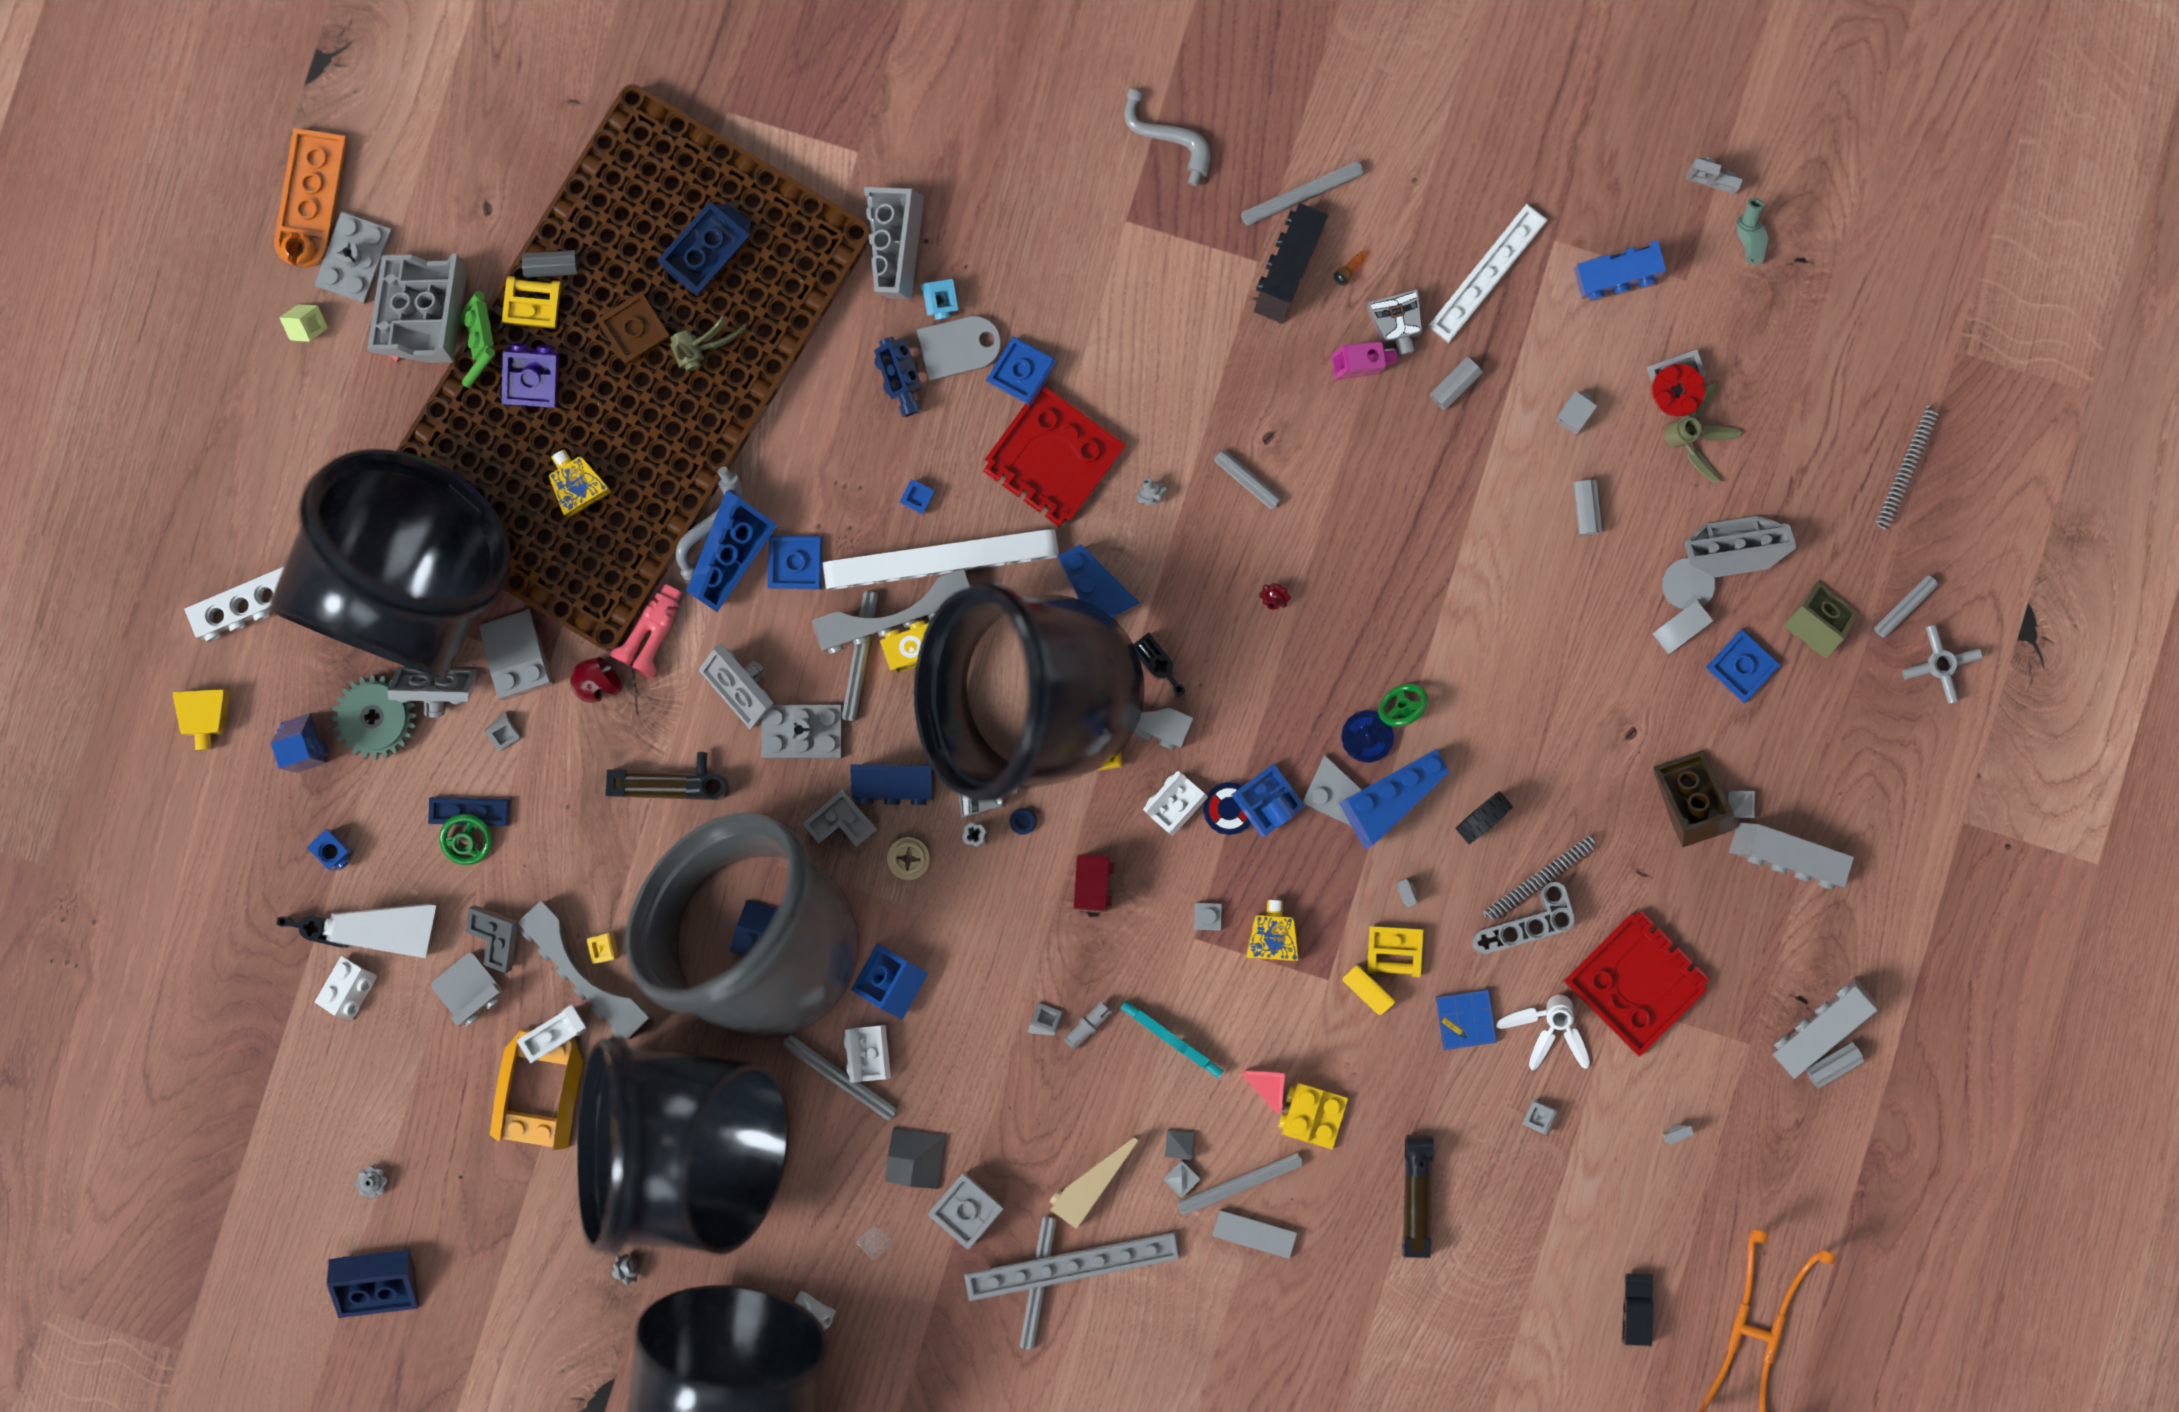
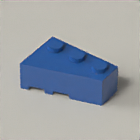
M1659 241L1650 242L1651 245L1649 247L1637 250L1632 247L1626 249L1624 253L1612 256L1609 254L1577 264L1574 272L1581 299L1589 298L1590 301L1604 298L1605 293L1614 291L1615 295L1631 291L1630 287L1640 285L1642 289L1656 285V281L1666 271Z
M1082 544L1057 556L1077 599L1095 605L1113 619L1140 607L1141 603Z
M311 713L280 723L281 728L277 729L278 734L274 735L270 743L279 769L298 773L327 763L325 756L328 755V750L325 742L319 739Z

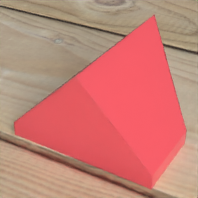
M1244 1070L1241 1075L1271 1108L1279 1114L1282 1111L1285 1073Z

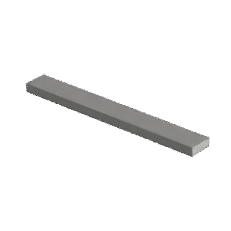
M1175 1232L964 1273L968 1299L973 1301L1178 1260L1180 1257Z

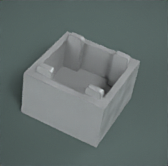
M963 1172L927 1215L968 1250L1003 1210L1004 1206L969 1175Z

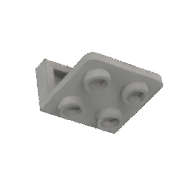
M467 953L431 983V988L454 1015L451 1019L457 1026L466 1025L468 1027L480 1018L478 1013L484 1008L489 1010L501 1000L499 996L504 993V990L473 953Z

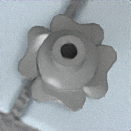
M1145 478L1142 481L1143 486L1140 487L1135 497L1139 503L1156 505L1162 500V496L1167 492V489L1163 483H1154L1151 478Z
M368 1166L365 1171L360 1170L358 1172V1179L354 1185L360 1188L358 1191L359 1195H367L374 1199L377 1194L381 1195L384 1193V1186L388 1180L386 1177H382L384 1174L382 1169Z
M627 1253L623 1256H616V1262L613 1264L615 1269L612 1270L613 1277L619 1280L623 1279L625 1285H628L630 1282L636 1283L640 1269L636 1259L631 1258Z

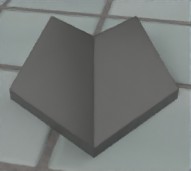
M893 1128L887 1156L885 1181L908 1187L938 1189L946 1136Z

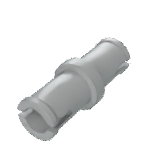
M1100 1000L1086 1017L1082 1016L1079 1019L1080 1023L1063 1039L1076 1051L1091 1033L1094 1035L1097 1032L1096 1028L1113 1012Z

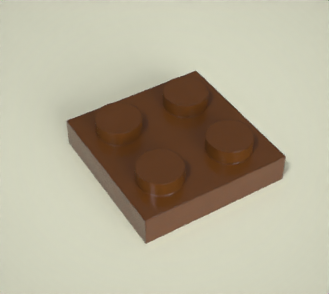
M642 292L637 293L596 319L625 365H628L670 338L667 330Z

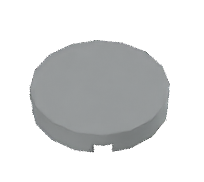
M1682 558L1672 563L1665 571L1661 580L1665 599L1680 610H1684L1696 600L1702 607L1705 606L1712 598L1715 590V577L1690 565L1689 558Z

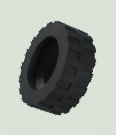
M1499 790L1466 817L1455 829L1468 844H1471L1503 818L1514 806Z

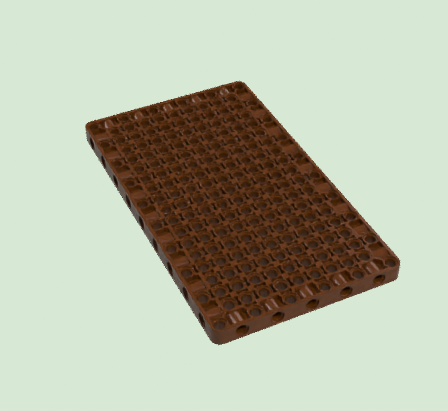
M629 84L619 92L487 304L489 322L495 316L501 317L500 325L496 328H491L494 344L492 349L495 351L494 357L472 386L465 387L462 384V380L467 373L462 372V365L466 361H472L474 365L477 361L473 360L471 348L468 346V335L455 355L454 362L448 366L396 451L408 453L411 450H416L417 456L435 462L454 472L477 491H484V498L494 510H496L497 506L505 504L507 512L499 518L504 525L508 540H514L516 547L510 553L509 575L503 589L602 650L610 652L622 645L675 559L679 541L696 525L719 488L718 481L721 477L718 474V470L721 467H727L730 470L870 243L869 234H871L868 225L860 218L640 86ZM630 96H640V100L636 105L627 104ZM676 122H683L685 124L684 129L680 132L672 131V126ZM648 131L649 135L645 140H636L638 132ZM605 139L612 140V146L607 150L600 149L601 142ZM661 145H671L670 151L667 154H659L658 149ZM725 148L729 150L730 153L725 159L716 157L720 149ZM626 153L635 154L634 160L630 163L622 162L623 156ZM684 158H692L693 163L690 167L683 168L680 166ZM655 166L657 167L655 175L651 177L644 175L647 167ZM707 171H714L716 173L715 178L711 181H704L703 174ZM620 175V182L617 185H609L608 180L611 176ZM766 175L774 177V182L769 186L761 184L762 178ZM672 179L679 180V186L675 190L667 189V183ZM582 183L585 185L582 193H572V189L576 184ZM730 184L738 186L737 192L732 195L726 194L725 188ZM634 189H643V194L640 198H631L630 194ZM693 193L702 194V198L698 203L693 204L689 202V197ZM606 197L607 203L601 208L595 207L594 203L597 198ZM753 197L760 199L761 202L758 207L749 208L747 206L749 199ZM659 201L666 203L663 211H653L655 203ZM709 201L717 205L728 203L751 222L750 238L711 281L709 288L703 296L693 297L692 292L680 283H670L671 275L661 265L656 270L648 269V263L653 259H658L667 250V248L661 246L664 238L672 237L675 241ZM810 202L819 204L818 210L814 213H809L805 210ZM622 210L629 211V217L625 221L617 220V215ZM774 211H781L783 216L781 220L773 222L769 219L770 214ZM680 215L688 216V221L683 226L675 224L676 218ZM584 220H593V225L590 229H581V223ZM643 224H651L652 229L648 234L642 235L639 233V229ZM797 224L805 226V231L801 235H794L792 233V228ZM556 228L557 233L553 238H545L547 229ZM855 229L864 231L863 237L859 240H854L850 237L851 232ZM606 233H615L616 237L613 242H603V237ZM760 233H767L769 235L768 241L764 244L756 242V237ZM818 238H826L828 240L827 245L822 249L814 246ZM570 242H579V248L576 250L578 274L529 277L527 280L546 283L561 281L562 288L557 321L560 322L558 331L550 333L548 328L504 324L502 316L506 280L508 276L517 278L523 272L522 254L567 251V246ZM637 246L638 252L635 256L628 257L625 255L628 247ZM781 247H790L792 249L791 254L788 257H780L778 251ZM598 254L602 256V260L598 265H589V260L593 255ZM747 255L755 257V262L751 266H744L742 264L743 258ZM805 260H812L814 262L813 268L809 271H804L800 268L801 263ZM616 268L624 269V274L619 279L611 277L612 271ZM768 269H776L778 274L774 279L768 280L764 278V274ZM828 273H833L837 278L833 284L827 285L823 282V277ZM587 277L588 282L585 287L577 288L575 286L578 278ZM734 277L741 279V285L736 289L728 287L730 279ZM639 281L646 282V289L642 293L667 332L674 330L679 333L690 330L691 334L695 335L697 339L706 334L701 332L703 323L712 322L715 325L722 316L725 318L726 322L722 329L709 341L699 343V346L715 342L733 333L744 325L737 323V317L741 313H748L750 315L745 331L736 337V342L733 346L726 347L722 345L715 349L709 348L702 351L704 360L700 362L701 367L692 371H686L685 375L681 378L673 376V371L678 367V363L670 346L672 342L667 341L662 342L629 363L625 372L616 373L615 365L621 362L622 359L597 320L591 324L584 323V317L587 313H596V319L636 295L637 292H634V286ZM789 283H799L800 289L796 293L787 292ZM520 290L515 292V297L550 300V294L546 297H541L539 292ZM601 291H610L608 300L598 301V294ZM755 291H762L764 293L763 299L759 302L751 301V294ZM660 295L669 296V301L664 306L656 305V300ZM566 299L574 300V305L570 310H562V303ZM718 300H726L728 305L725 310L717 311L714 309L715 303ZM778 304L786 306V312L781 316L773 314V309ZM682 309H691V316L688 319L681 320L678 318V314ZM799 318H807L809 324L804 329H798L795 327L796 321ZM765 326L773 329L771 336L768 338L759 336L761 328ZM523 330V338L517 342L512 341L514 331ZM574 335H582L580 345H570V340ZM512 343H524L527 345V349H534L537 344L544 343L545 345L553 346V351H560L559 358H568V365L563 369H559L557 405L555 408L540 407L537 413L531 414L528 411L529 406L502 404L503 364L498 363V356L507 347H511ZM597 348H603L605 350L603 358L599 360L593 359V351ZM749 349H757L759 351V355L755 360H747L745 358V354ZM662 353L664 355L663 361L660 364H652L651 357L653 354ZM713 358H721L722 365L720 368L711 369L709 367V363ZM773 362L781 364V370L776 374L768 372V366ZM584 370L590 371V379L586 382H580L578 379L579 374ZM743 371L745 373L744 380L739 383L733 382L732 375L734 372ZM490 374L495 375V383L491 386H485V377ZM642 375H648L650 377L648 385L644 387L637 386L638 378ZM700 380H707L709 383L708 388L703 392L696 391V383ZM605 384H612L613 392L608 396L601 395V388ZM665 388L671 389V398L665 401L660 400V392ZM573 392L577 394V399L573 404H565L567 394ZM723 393L731 395V400L726 405L718 404V398ZM474 397H481V405L476 409H472L470 407L471 400ZM633 397L636 399V404L632 409H624L623 403L626 398ZM686 402L695 404L694 411L690 414L682 413V406ZM440 405L445 406L444 415L436 418L434 416L435 408ZM590 407H599L597 417H587V411ZM744 407H752L754 410L753 415L748 419L740 417V412ZM498 410L504 411V418L500 422H493L492 416L494 412ZM650 411H657L658 419L653 423L646 422V414ZM555 415H562V424L558 427H552L551 419ZM710 415L716 416L717 423L714 427L707 428L704 426L706 417ZM461 419H467V428L463 431H457V422ZM613 420H621L622 426L619 431H610L609 425ZM526 424V432L521 436H516V426ZM671 425H680L681 431L677 436L671 437L668 435V429ZM579 428L585 429L586 434L582 440L576 441L573 439L575 430ZM488 432L490 434L489 442L485 445H480L478 442L479 436L482 433ZM635 434H644L642 444H632V437ZM542 437H547L549 439L547 448L538 449V440ZM695 438L703 439V446L699 450H692L690 448V443ZM452 441L454 444L453 450L448 454H444L442 451L444 443ZM600 442L608 444V449L603 454H597L595 451L596 445ZM506 446H511L513 449L512 455L508 458H502L501 450ZM658 447H666L667 454L662 459L654 457V452ZM561 450L571 451L572 461L581 456L588 464L594 466L595 473L604 483L608 478L616 479V487L611 490V493L599 499L603 503V507L599 512L592 513L589 505L573 516L565 517L561 522L554 520V513L561 509L553 486H548L545 483L547 475L558 470L551 458L554 454ZM718 451L725 452L726 454L725 460L720 464L713 462V455ZM469 455L476 456V463L472 467H466L464 464L465 458ZM624 455L630 456V464L625 468H620L618 466L619 458ZM530 459L534 460V469L530 472H524V463ZM687 460L689 461V469L684 473L677 472L676 466L679 461ZM492 468H497L499 471L498 477L493 481H488V471ZM645 469H651L653 471L652 478L649 481H641V472ZM514 482H520L521 490L519 493L510 494V485ZM669 482L674 483L676 489L673 494L664 495L663 486ZM632 491L638 492V501L634 504H628L626 501L627 495ZM537 495L543 496V505L539 508H533L531 505L532 499ZM690 496H695L698 498L697 506L692 509L686 508V499ZM653 505H660L662 508L661 514L656 518L650 517L649 509ZM617 514H624L625 522L623 525L614 526L612 523L613 517ZM528 518L530 521L529 527L524 531H520L518 529L519 520ZM580 523H588V532L584 535H577V526ZM640 527L647 528V537L643 540H636V530ZM550 531L552 533V540L548 544H541V534ZM604 536H609L611 538L610 546L606 549H600L599 540ZM662 541L670 543V549L665 554H660L657 551V546ZM567 545H573L575 548V552L570 558H564L562 555L563 548ZM625 550H632L634 553L633 559L628 563L622 562V553ZM531 554H537V564L533 567H528L526 564L527 557ZM592 558L596 559V569L587 572L585 570L586 561ZM554 567L560 568V577L557 580L551 581L548 577L549 571ZM612 572L619 573V582L615 585H608V575ZM522 576L524 578L522 588L513 589V579ZM576 581H582L583 590L579 594H572L571 585ZM634 586H641L642 595L637 599H632L629 594L630 589ZM597 595H604L606 598V602L601 608H595L593 605V600ZM563 603L568 604V614L564 617H559L557 614L558 606ZM606 631H613L614 640L610 644L602 642V635Z

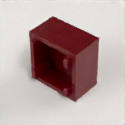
M1077 855L1073 909L1106 912V906H1111L1112 897L1107 895L1108 874H1113L1114 863H1109V857Z

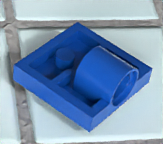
M1274 763L1231 794L1262 838L1284 824L1305 807Z

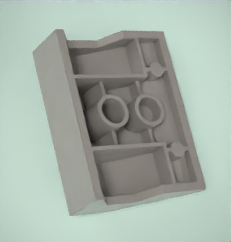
M452 253L447 261H425L414 255H382L367 348L369 352L426 363L454 362L468 269L457 253Z

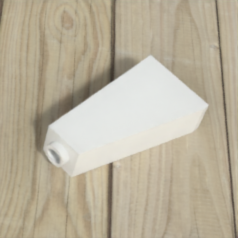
M426 903L332 913L331 919H326L324 935H327V940L330 942L426 958L436 906Z

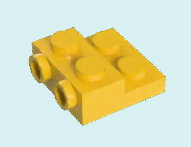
M1296 1082L1295 1087L1290 1086L1286 1102L1290 1103L1287 1113L1282 1112L1278 1127L1282 1128L1281 1134L1333 1150L1348 1098Z

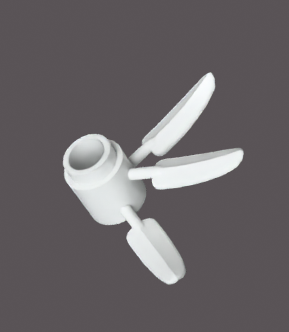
M1555 995L1548 1000L1546 1010L1536 1012L1535 1008H1528L1507 1015L1497 1022L1496 1027L1504 1029L1535 1022L1538 1020V1017L1547 1015L1550 1028L1548 1031L1543 1030L1535 1044L1530 1058V1069H1537L1545 1058L1556 1037L1553 1034L1555 1029L1567 1030L1564 1033V1037L1579 1064L1583 1068L1588 1069L1590 1061L1579 1031L1576 1028L1571 1029L1570 1027L1574 1020L1573 1003L1568 997Z

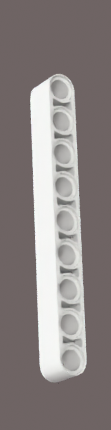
M1049 529L824 562L823 570L826 590H835L940 575L961 569L967 571L1057 557L1059 550L1056 530Z

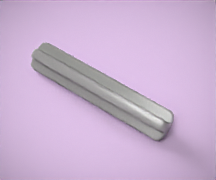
M1222 450L1215 457L1214 461L1268 508L1274 509L1279 504L1281 497L1227 451Z
M1930 575L1926 576L1874 627L1875 632L1882 638L1886 637L1938 586L1937 581Z

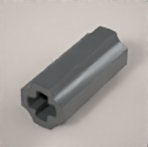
M572 250L522 254L523 275L526 278L578 274L577 252Z

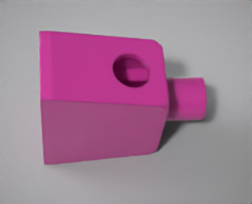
M1382 342L1343 345L1331 355L1335 381L1376 375L1384 370L1386 365L1397 364L1396 350L1394 348L1383 350Z

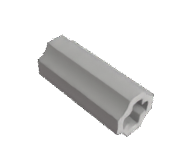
M1466 357L1429 396L1445 411L1483 372L1473 360Z
M1597 480L1574 482L1573 489L1579 536L1602 533Z
M970 823L964 827L962 838L968 846L979 848L986 844L985 839L988 833L981 824L975 825ZM973 832L978 833L979 836L977 839H973L971 837V834Z
M1851 1041L1815 1062L1806 1071L1812 1083L1819 1089L1860 1065L1864 1060L1859 1049Z

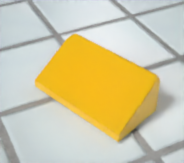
M1354 965L1342 978L1378 1015H1382L1395 1003V1000L1358 965Z

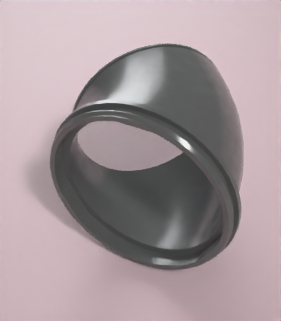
M734 813L713 819L692 830L673 845L654 866L641 886L630 911L625 935V950L628 965L635 981L643 993L658 1005L674 1011L691 1012L704 1021L729 1032L757 1038H772L793 1034L806 1029L826 1016L836 1006L849 987L854 975L859 951V938L855 916L846 896L828 874L809 860L806 849L796 833L784 823L768 816L753 813ZM756 857L788 859V879L785 894L778 913L762 940L731 971L691 990L682 972L678 943L683 915L694 894L716 872L738 861Z

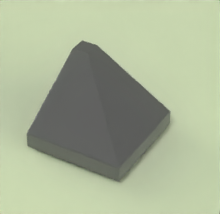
M1167 1130L1165 1157L1192 1160L1194 1132Z

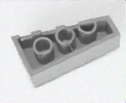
M1740 822L1737 823L1728 852L1747 858V862L1763 866L1765 864L1772 866L1771 870L1778 873H1794V878L1805 882H1810L1811 879L1819 881V887L1834 890L1835 886L1845 888L1854 857L1760 824Z
M1855 977L1839 988L1832 998L1821 1003L1814 1010L1815 1013L1808 1019L1805 1017L1794 1026L1795 1030L1788 1037L1785 1034L1773 1044L1775 1046L1773 1056L1794 1079L1877 1011L1876 1001Z

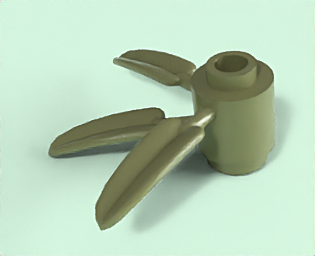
M723 316L705 335L697 339L695 335L691 334L690 330L674 334L670 337L672 341L670 346L679 368H685L688 372L701 367L700 362L704 360L702 351L709 348L715 349L732 341L745 331L746 324L728 336L700 347L699 343L709 341L722 329L726 322Z
M1711 384L1705 388V396L1701 405L1693 413H1690V416L1682 417L1666 425L1664 438L1672 447L1685 446L1690 452L1687 458L1692 465L1713 483H1720L1721 479L1702 454L1697 449H1693L1689 443L1697 440L1699 435H1703L1704 440H1728L1738 438L1743 432L1738 428L1723 426H1703L1701 430V425L1697 419L1701 416L1717 391V384Z

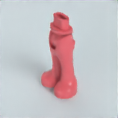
M663 584L660 592H655V598L647 604L641 613L635 628L622 646L614 648L609 657L630 667L642 639L651 630V635L633 663L632 668L638 673L654 679L656 675V668L653 663L654 656L672 626L677 611L675 608H679L678 601L683 593L667 584Z

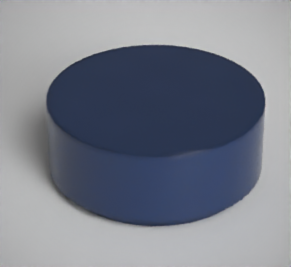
M1019 808L1011 814L1010 826L1017 834H1029L1036 826V817L1031 810Z

